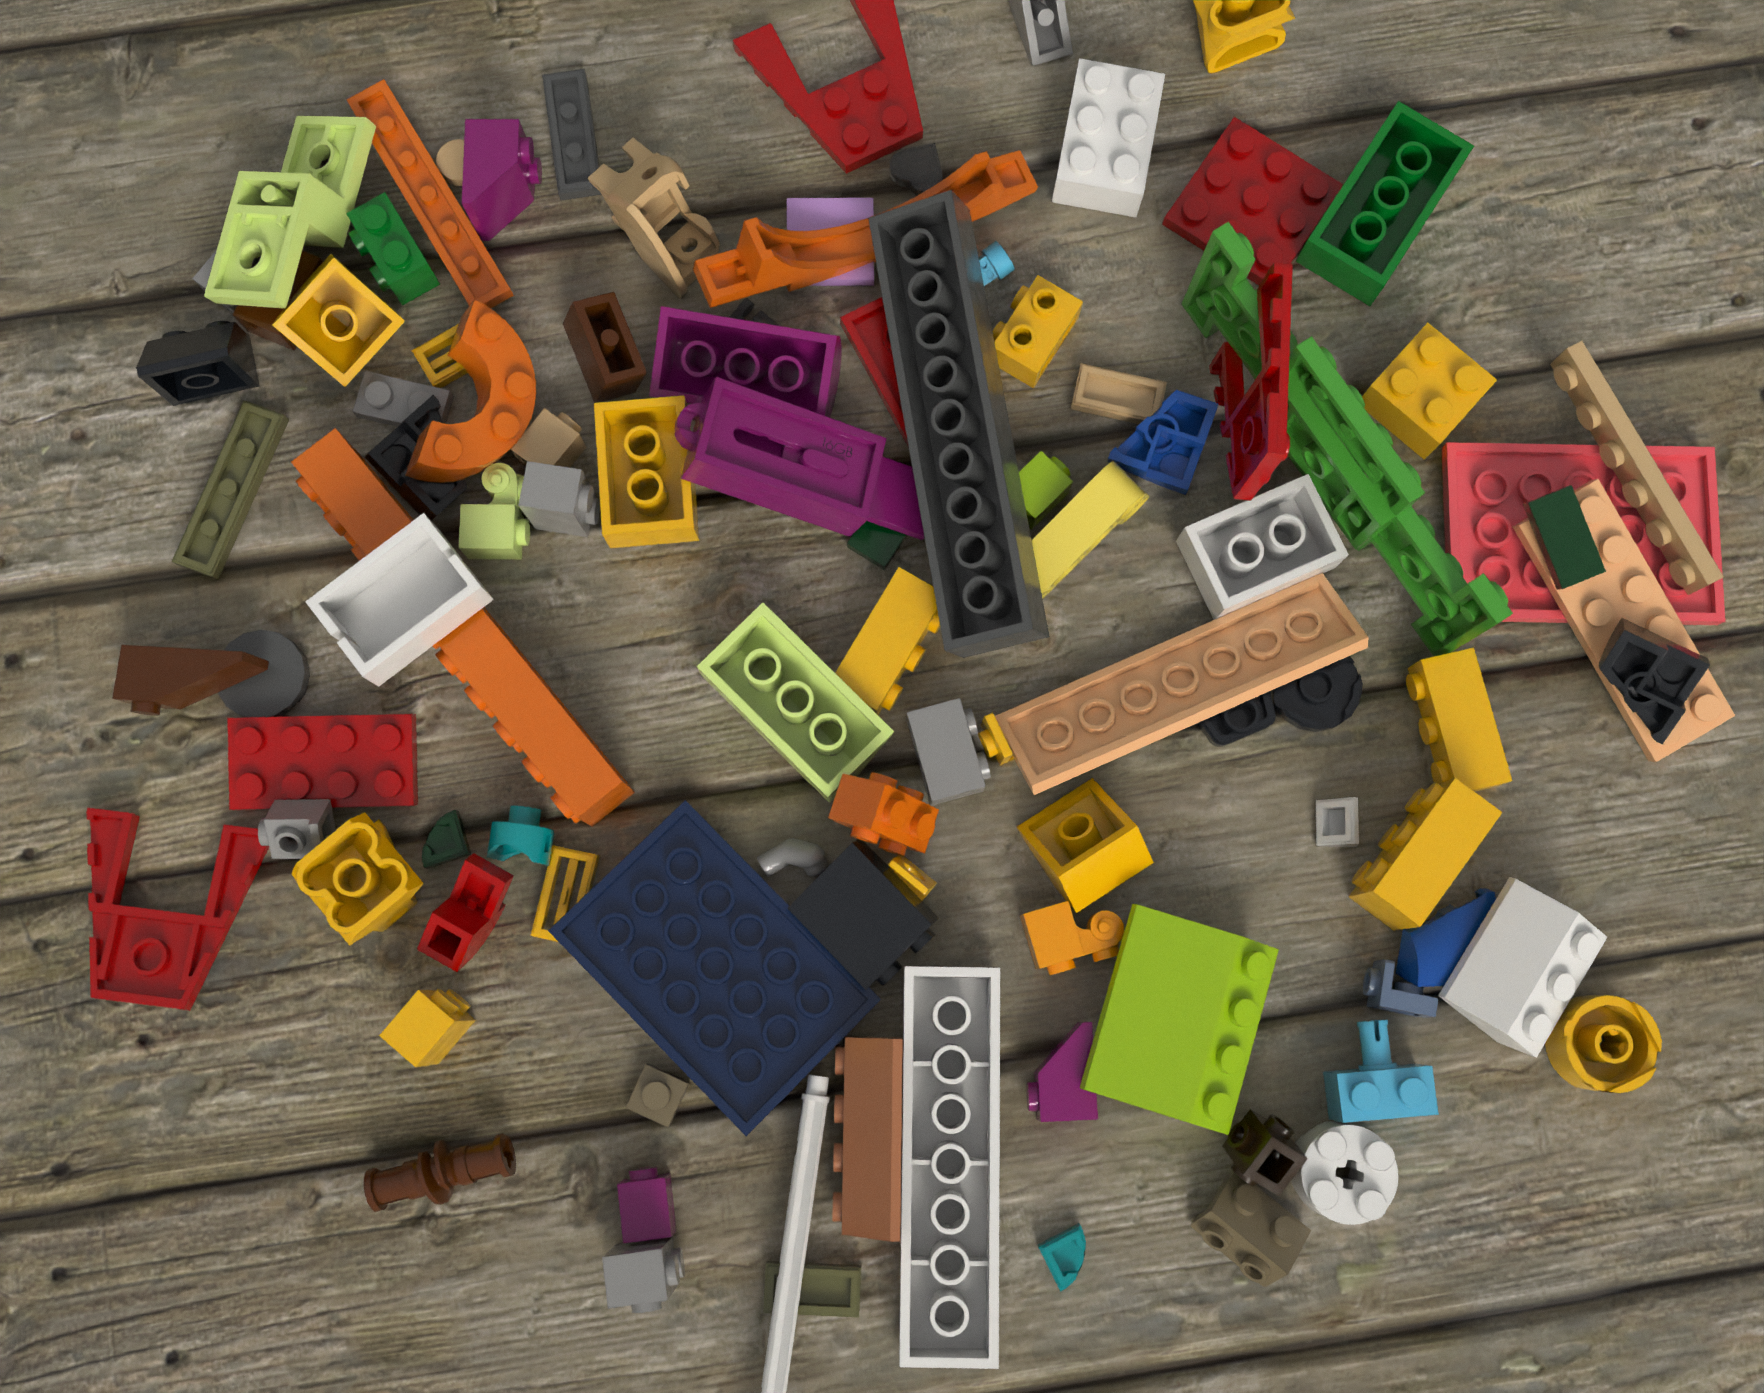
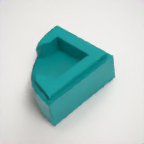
M1079 1223L1037 1245L1060 1292L1073 1283L1084 1261L1086 1240Z

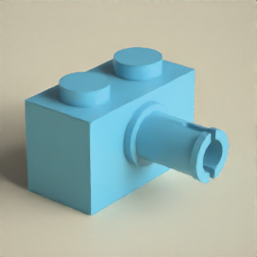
M1388 1020L1356 1022L1359 1029L1363 1064L1358 1065L1359 1069L1323 1072L1329 1119L1347 1123L1439 1115L1432 1066L1423 1064L1397 1065L1396 1062H1392L1387 1028Z

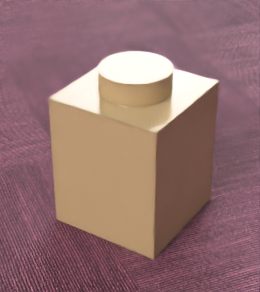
M544 408L518 442L511 448V451L525 467L527 461L570 468L587 447L579 434L582 428L572 418L563 412L556 417Z

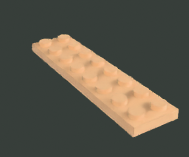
M1320 573L996 715L995 718L1013 753L1012 756L1033 795H1036L1368 648L1369 637L1324 574Z

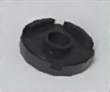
M1348 656L1271 690L1273 706L1285 721L1298 729L1313 732L1333 729L1350 718L1359 705L1363 687L1361 675L1358 674L1353 659Z

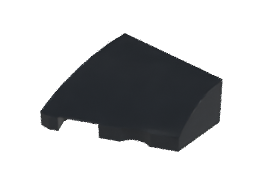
M434 395L411 413L364 457L419 515L424 513L431 521L468 488L465 479L455 482L437 483L405 476L419 435L431 421L442 423L438 411L441 406L439 400Z
M1624 618L1620 619L1599 662V669L1608 681L1617 687L1623 695L1625 703L1633 713H1637L1650 730L1652 738L1660 744L1665 742L1685 713V701L1710 666L1708 658Z

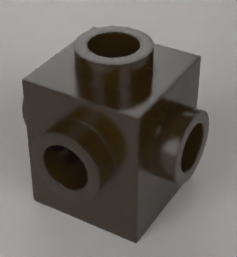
M1251 1109L1241 1122L1234 1125L1228 1139L1222 1145L1234 1162L1231 1169L1237 1176L1252 1186L1257 1183L1277 1196L1281 1195L1308 1159L1291 1138L1295 1132L1288 1124L1273 1114L1266 1119Z

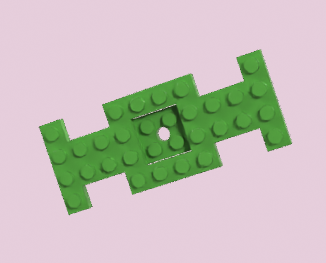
M1227 222L1212 232L1181 305L1205 338L1220 330L1227 342L1242 359L1250 374L1256 379L1262 370L1257 289L1254 290L1246 279L1256 259L1252 245L1247 237L1242 233H1236L1231 224ZM1290 330L1287 433L1290 436V449L1288 457L1302 476L1309 474L1326 510L1354 549L1360 551L1370 543H1373L1424 614L1414 621L1411 626L1431 654L1439 656L1451 653L1512 615L1513 612L1507 606L1508 598L1505 592L1497 583L1489 581L1484 573L1467 584L1463 578V569L1458 560L1453 555L1444 552L1435 539V531L1431 523L1423 515H1417L1412 508V505L1425 494L1421 487L1419 474L1412 465L1401 460L1393 449V441L1388 431L1381 424H1375L1364 409L1365 403L1359 391L1354 386L1347 385L1336 370L1337 365L1332 354L1325 347H1319L1312 336L1298 344Z

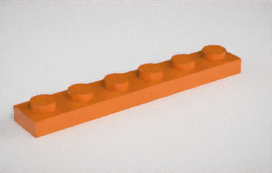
M383 79L346 99L356 117H366L376 125L372 140L373 146L468 305L470 306L475 299L489 308H493L514 296L386 81Z

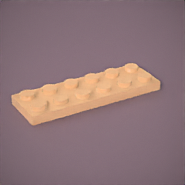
M1595 479L1577 488L1574 492L1606 572L1565 589L1557 590L1529 519L1526 518L1513 526V529L1647 760L1657 762L1731 719L1735 714L1709 669H1707L1685 701V713L1665 742L1660 744L1652 738L1650 730L1637 713H1633L1625 703L1623 695L1617 687L1612 685L1599 669V662L1604 649L1621 618L1697 654L1699 652L1599 479Z

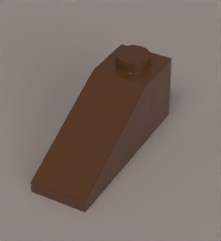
M121 645L112 699L131 704L130 711L133 713L159 716L161 708L181 710L268 670L269 661L243 651Z

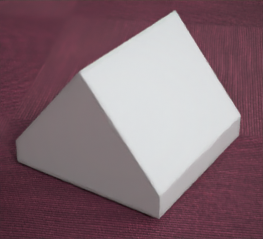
M1358 798L1316 800V846L1357 847L1359 845Z

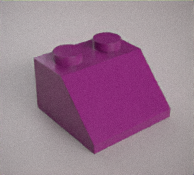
M465 119L462 205L481 241H490L534 201L535 184H541L542 182L540 157H534L532 137H526L519 119Z

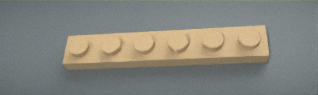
M1583 341L1566 348L1550 364L1554 370V379L1560 389L1567 392L1576 407L1577 418L1585 429L1590 430L1596 440L1602 461L1607 467L1613 469L1621 482L1622 492L1626 501L1637 509L1646 524L1648 538L1655 546L1660 548L1668 561L1669 571L1673 580L1684 588L1687 595H1690L1723 578V574Z

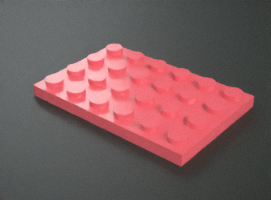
M1447 442L1441 448L1445 553L1453 555L1458 560L1463 569V578L1467 584L1484 573L1489 581L1497 583L1503 589L1508 598L1507 606L1513 614L1501 622L1568 623L1514 531L1513 526L1528 518L1523 506L1524 503L1566 486L1572 485L1573 490H1576L1595 479H1599L1682 624L1719 625L1726 622L1723 578L1687 595L1684 588L1673 580L1669 571V563L1660 548L1655 546L1648 538L1646 524L1637 509L1626 501L1622 492V484L1615 472L1602 461L1598 445ZM1646 446L1722 573L1715 447Z

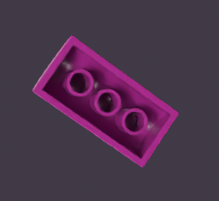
M661 306L649 396L659 398L684 395L687 403H701V399L716 377L830 418L835 403L841 369V338L837 335Z

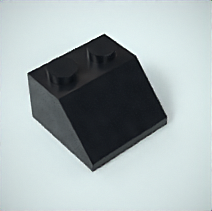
M215 321L209 323L205 329L191 332L171 331L165 333L160 339L147 341L136 367L138 377L173 406L260 386L251 339L236 322Z

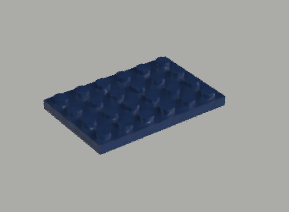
M686 800L548 930L745 1136L881 1000L870 987L865 990L787 909L789 905Z

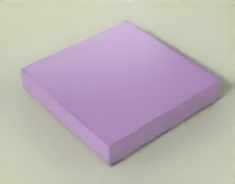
M787 198V230L811 231L827 229L874 216L873 198ZM874 262L809 286H874Z

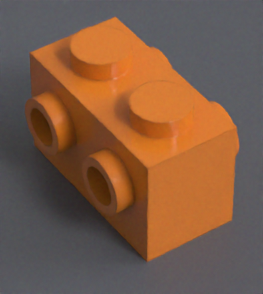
M871 772L869 779L842 774L828 819L851 828L850 836L872 844H877L880 841L879 849L895 855L905 856L906 849L925 854L929 839L935 829V821L939 809L923 802L924 794L917 790L904 786H898L896 789L898 781L891 777Z

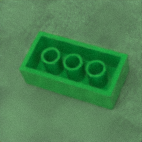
M1398 101L1308 238L1295 262L1366 305L1371 306L1467 159L1474 145Z

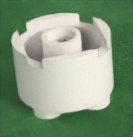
M1328 1121L1316 1125V1127L1310 1129L1295 1142L1308 1159L1293 1177L1291 1183L1298 1196L1312 1211L1332 1221L1348 1225L1377 1220L1386 1213L1397 1191L1398 1168L1393 1149L1381 1137L1360 1126L1338 1121ZM1346 1166L1350 1169L1348 1177H1343L1342 1179L1337 1177V1167L1342 1168Z

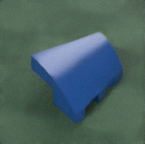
M1175 390L1162 402L1161 407L1152 416L1145 418L1136 427V431L1118 448L1115 447L1111 450L1107 462L1114 461L1123 470L1186 495L1219 404Z
M1480 888L1475 891L1476 899L1457 908L1450 904L1438 910L1434 917L1425 921L1421 927L1403 929L1395 974L1417 987L1444 986L1495 902V892L1487 888Z

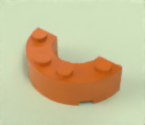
M475 299L461 316L448 356L463 365L474 381L478 395L476 414L467 422L455 424L431 421L419 435L405 476L427 482L444 483L464 480L466 477L485 471L488 466L496 463L518 442L532 418L536 400V380L528 351L518 334L505 319Z

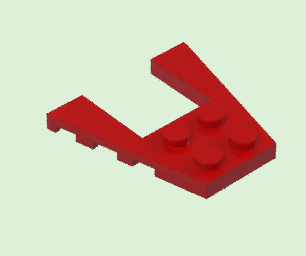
M850 0L881 61L809 94L771 23L733 40V47L738 56L745 58L754 68V73L767 87L770 86L784 101V106L789 112L806 125L810 130V135L846 174L923 139L922 122L894 0Z
M1274 262L1257 288L1262 370L1246 394H1244L1242 359L1228 342L1224 341L1209 365L1210 374L1219 375L1221 387L1215 386L1213 390L1215 402L1219 406H1225V421L1222 420L1220 423L1221 435L1225 438H1231L1232 453L1228 452L1225 456L1233 499L1251 501L1263 484L1269 482L1273 471L1281 461L1287 458L1289 453L1290 436L1287 433L1292 264Z
M87 808V819L90 820L91 843H87V860L92 871V893H88V906L93 916V937H89L90 998L190 1011L269 846L260 845L257 828L223 825L204 916L120 905L140 816L128 812Z

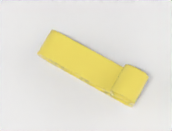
M1114 461L1106 465L1032 539L1042 599L1118 524L1121 525L1126 522L1148 500L1149 495Z

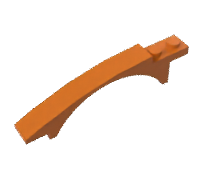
M1020 150L990 158L986 151L975 154L959 169L930 189L887 211L952 190L970 209L973 222L1036 192L1038 186ZM757 217L744 220L737 248L695 260L693 271L710 308L782 286H786L788 291L791 292L842 275L871 262L875 263L876 259L869 219L866 218L838 227L811 231L775 228L765 224Z

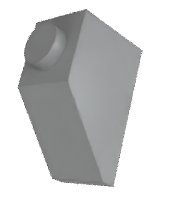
M1009 0L1014 21L1032 66L1073 54L1065 0Z

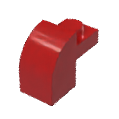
M475 853L470 855L464 861L450 897L432 912L417 950L458 972L478 952L498 922L506 906L502 902L514 875Z

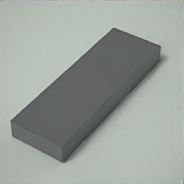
M585 69L544 74L542 79L560 200L602 195L588 180V177L600 166Z

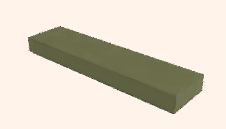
M243 400L174 554L173 563L219 580L289 422V419L284 414Z

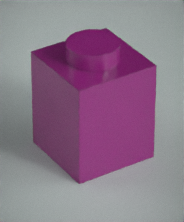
M657 1166L629 1170V1179H623L617 1184L623 1244L672 1237L677 1229L671 1174L658 1175Z

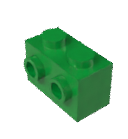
M386 192L346 213L355 228L348 232L362 257L368 253L372 256L376 265L369 268L383 292L391 288L403 306L440 285Z

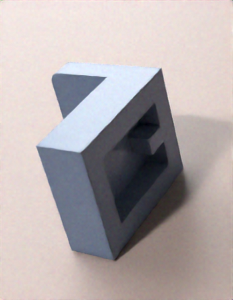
M1387 959L1376 960L1373 962V967H1369L1366 970L1363 980V994L1368 996L1367 1007L1420 1018L1436 1017L1438 998L1423 995L1424 987L1395 982L1394 989H1392L1395 961Z

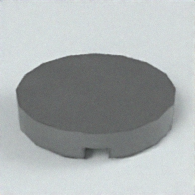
M267 630L243 633L228 643L224 649L225 651H243L269 661L268 670L218 692L226 707L240 716L282 717L290 712L289 709L294 707L296 702H300L306 694L310 678L307 658L293 641L282 634Z

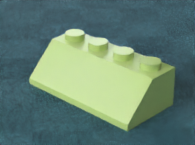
M763 602L696 666L701 676L829 803L835 798L842 774L857 776L894 733Z

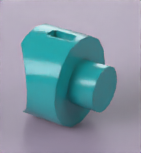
M510 806L508 822L493 821L491 824L486 858L505 861L523 852L532 862L549 866L554 830L539 827L542 810L525 806Z

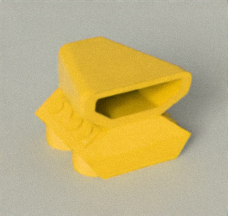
M1193 0L1204 65L1211 74L1277 49L1285 41L1286 32L1282 24L1295 19L1289 6L1290 0Z
M365 812L347 820L299 860L291 873L297 881L300 890L309 895L326 916L330 927L338 931L349 946L372 931L383 932L392 926L417 904L415 893L424 884L395 849L383 822L378 819L374 823Z

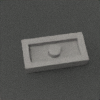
M365 371L353 413L357 418L398 427L411 413L434 395L439 400L441 406L438 411L442 423L446 424L454 396L450 390Z

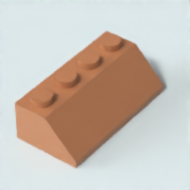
M846 1036L845 1046H836L835 1075H844V1094H835L834 1123L843 1124V1143H834L833 1172H843L842 1192H833L832 1220L833 1222H842V1235L900 1242L902 1037Z

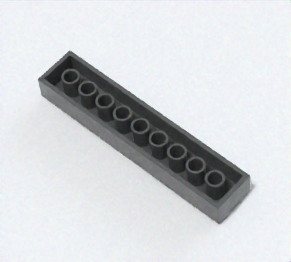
M952 190L868 219L944 650L966 658L1050 636L970 209Z

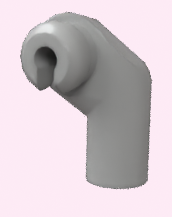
M795 838L787 839L756 857L767 877L788 865L803 868L808 876L815 877L820 875L828 866L827 860L824 857V850L818 844Z

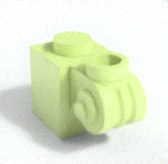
M494 463L488 466L482 474V485L493 498L489 504L460 505L459 549L468 559L522 560L523 546L529 545V520L524 519L522 510L518 506L524 475L516 474L514 469L507 464Z

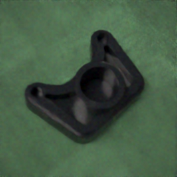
M1270 691L1197 723V725L1209 742L1216 747H1224L1271 726L1276 718Z

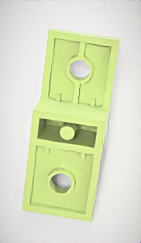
M296 116L281 172H238L204 297L216 304L287 308L303 246L344 248L351 222L346 213L355 207L376 129L374 123L366 117ZM329 158L326 165L320 168L321 162ZM261 256L258 264L252 268L254 258Z

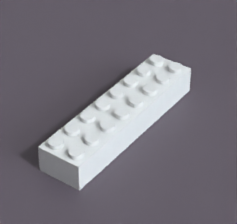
M904 966L899 1366L912 1368L999 1369L1000 968Z

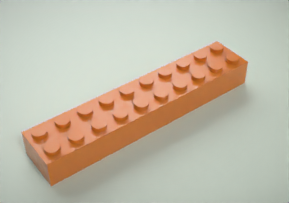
M336 428L291 461L302 475L295 480L298 486L312 502H316L325 512L323 516L340 536H344L353 546L351 551L359 561L414 520L362 455ZM485 607L433 645L435 649L441 648L435 655L452 676L456 675L463 684L468 681L470 685L464 689V692L480 711L484 710L491 719L494 716L497 717L498 721L492 726L509 747L513 746L518 753L522 751L526 753L527 757L521 762L538 783L542 782L546 788L552 786L555 789L556 793L550 798L567 819L571 818L575 823L582 820L593 827L635 793Z

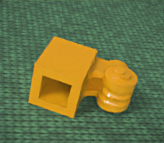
M1068 901L1020 915L1035 969L1047 967L1049 976L1076 968L1074 958L1092 954L1093 961L1098 962L1118 955V945L1124 933V926L1121 918L1114 912L1106 910L1093 914L1088 919L1086 929H1081L1075 924Z

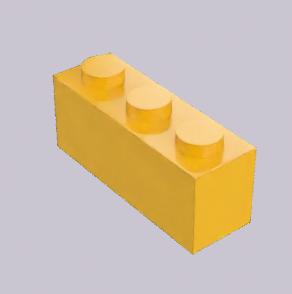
M898 567L835 672L877 715H879L882 708L888 711L892 709L903 690V687L897 684L906 669L911 672L916 669L926 651L924 647L920 646L928 631L936 634L940 628L933 586Z
M1474 648L1421 659L1408 667L1409 674L1406 677L1407 690L1411 699L1418 703L1422 717L1418 722L1420 736L1423 742L1430 746L1434 760L1431 764L1433 781L1440 784L1457 778L1474 792L1511 782L1512 777Z

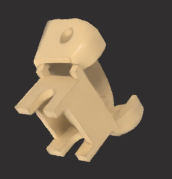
M631 138L622 147L625 154L634 161L633 166L628 171L618 173L607 165L602 164L588 177V180L601 192L614 214L611 217L613 222L626 232L641 259L681 299L687 294V287L697 279L693 271L695 260L718 254L720 242L708 220L701 215L691 212L677 184L685 190L690 186L679 164L671 157L660 155L657 152L655 154L652 153L635 138ZM680 213L687 220V223L663 244L657 232ZM697 246L693 251L686 252L689 247Z

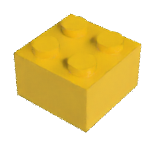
M1427 322L1363 394L1364 409L1425 460L1460 423L1497 379Z

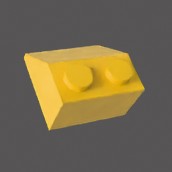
M330 254L289 301L287 308L283 309L272 325L340 384L346 387L405 320L337 258Z
M1093 778L1017 826L1020 835L1054 887L1069 902V905L1076 913L1154 863L1138 826Z

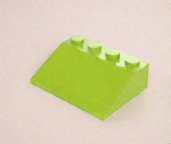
M1132 904L1080 1089L1229 1135L1279 949L1237 934L1145 906Z

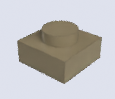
M647 1063L642 1070L626 1108L659 1124L670 1127L690 1082Z

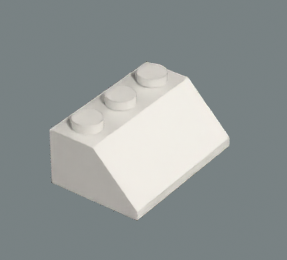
M1509 877L1438 996L1496 1042L1537 1058L1606 941L1607 936L1579 912L1518 879Z

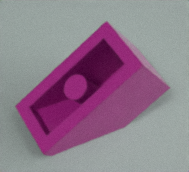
M1077 1022L1034 1071V1082H1027L1028 1111H1036V1119L1038 1121L1098 1120L1097 1094L1080 1089L1093 1042L1092 1022Z

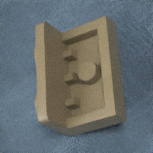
M1233 1171L1226 1175L1208 1208L1197 1215L1191 1223V1227L1202 1236L1208 1246L1222 1252L1240 1267L1241 1272L1248 1279L1264 1287L1289 1274L1311 1232L1307 1226L1257 1185L1252 1186Z

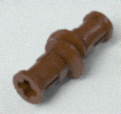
M504 1133L496 1135L494 1141L472 1147L468 1145L458 1147L450 1152L444 1140H439L434 1144V1157H431L427 1151L418 1153L417 1159L406 1161L401 1166L382 1171L377 1168L368 1169L364 1175V1192L367 1203L374 1212L385 1210L389 1203L408 1198L414 1200L426 1195L434 1204L442 1205L449 1202L454 1186L474 1184L479 1179L501 1174L503 1177L513 1176L516 1172L514 1147L509 1136Z

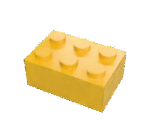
M684 395L594 403L602 536L610 548L699 541L695 483L680 479L688 450L679 444L674 434L675 421L680 412L687 406Z
M1457 778L1440 784L1434 782L1426 790L1422 787L1419 788L1404 807L1409 814L1400 826L1393 824L1380 839L1378 846L1383 850L1373 863L1369 860L1366 861L1351 881L1356 887L1349 895V898L1393 931L1422 926L1503 813Z

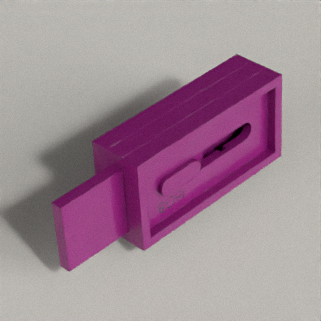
M716 377L703 395L701 403L687 405L675 421L674 434L676 440L683 448L688 450L680 479L849 537L868 521L920 540L925 538L913 469L911 466L883 457L887 438ZM692 420L695 421L693 432L690 430Z

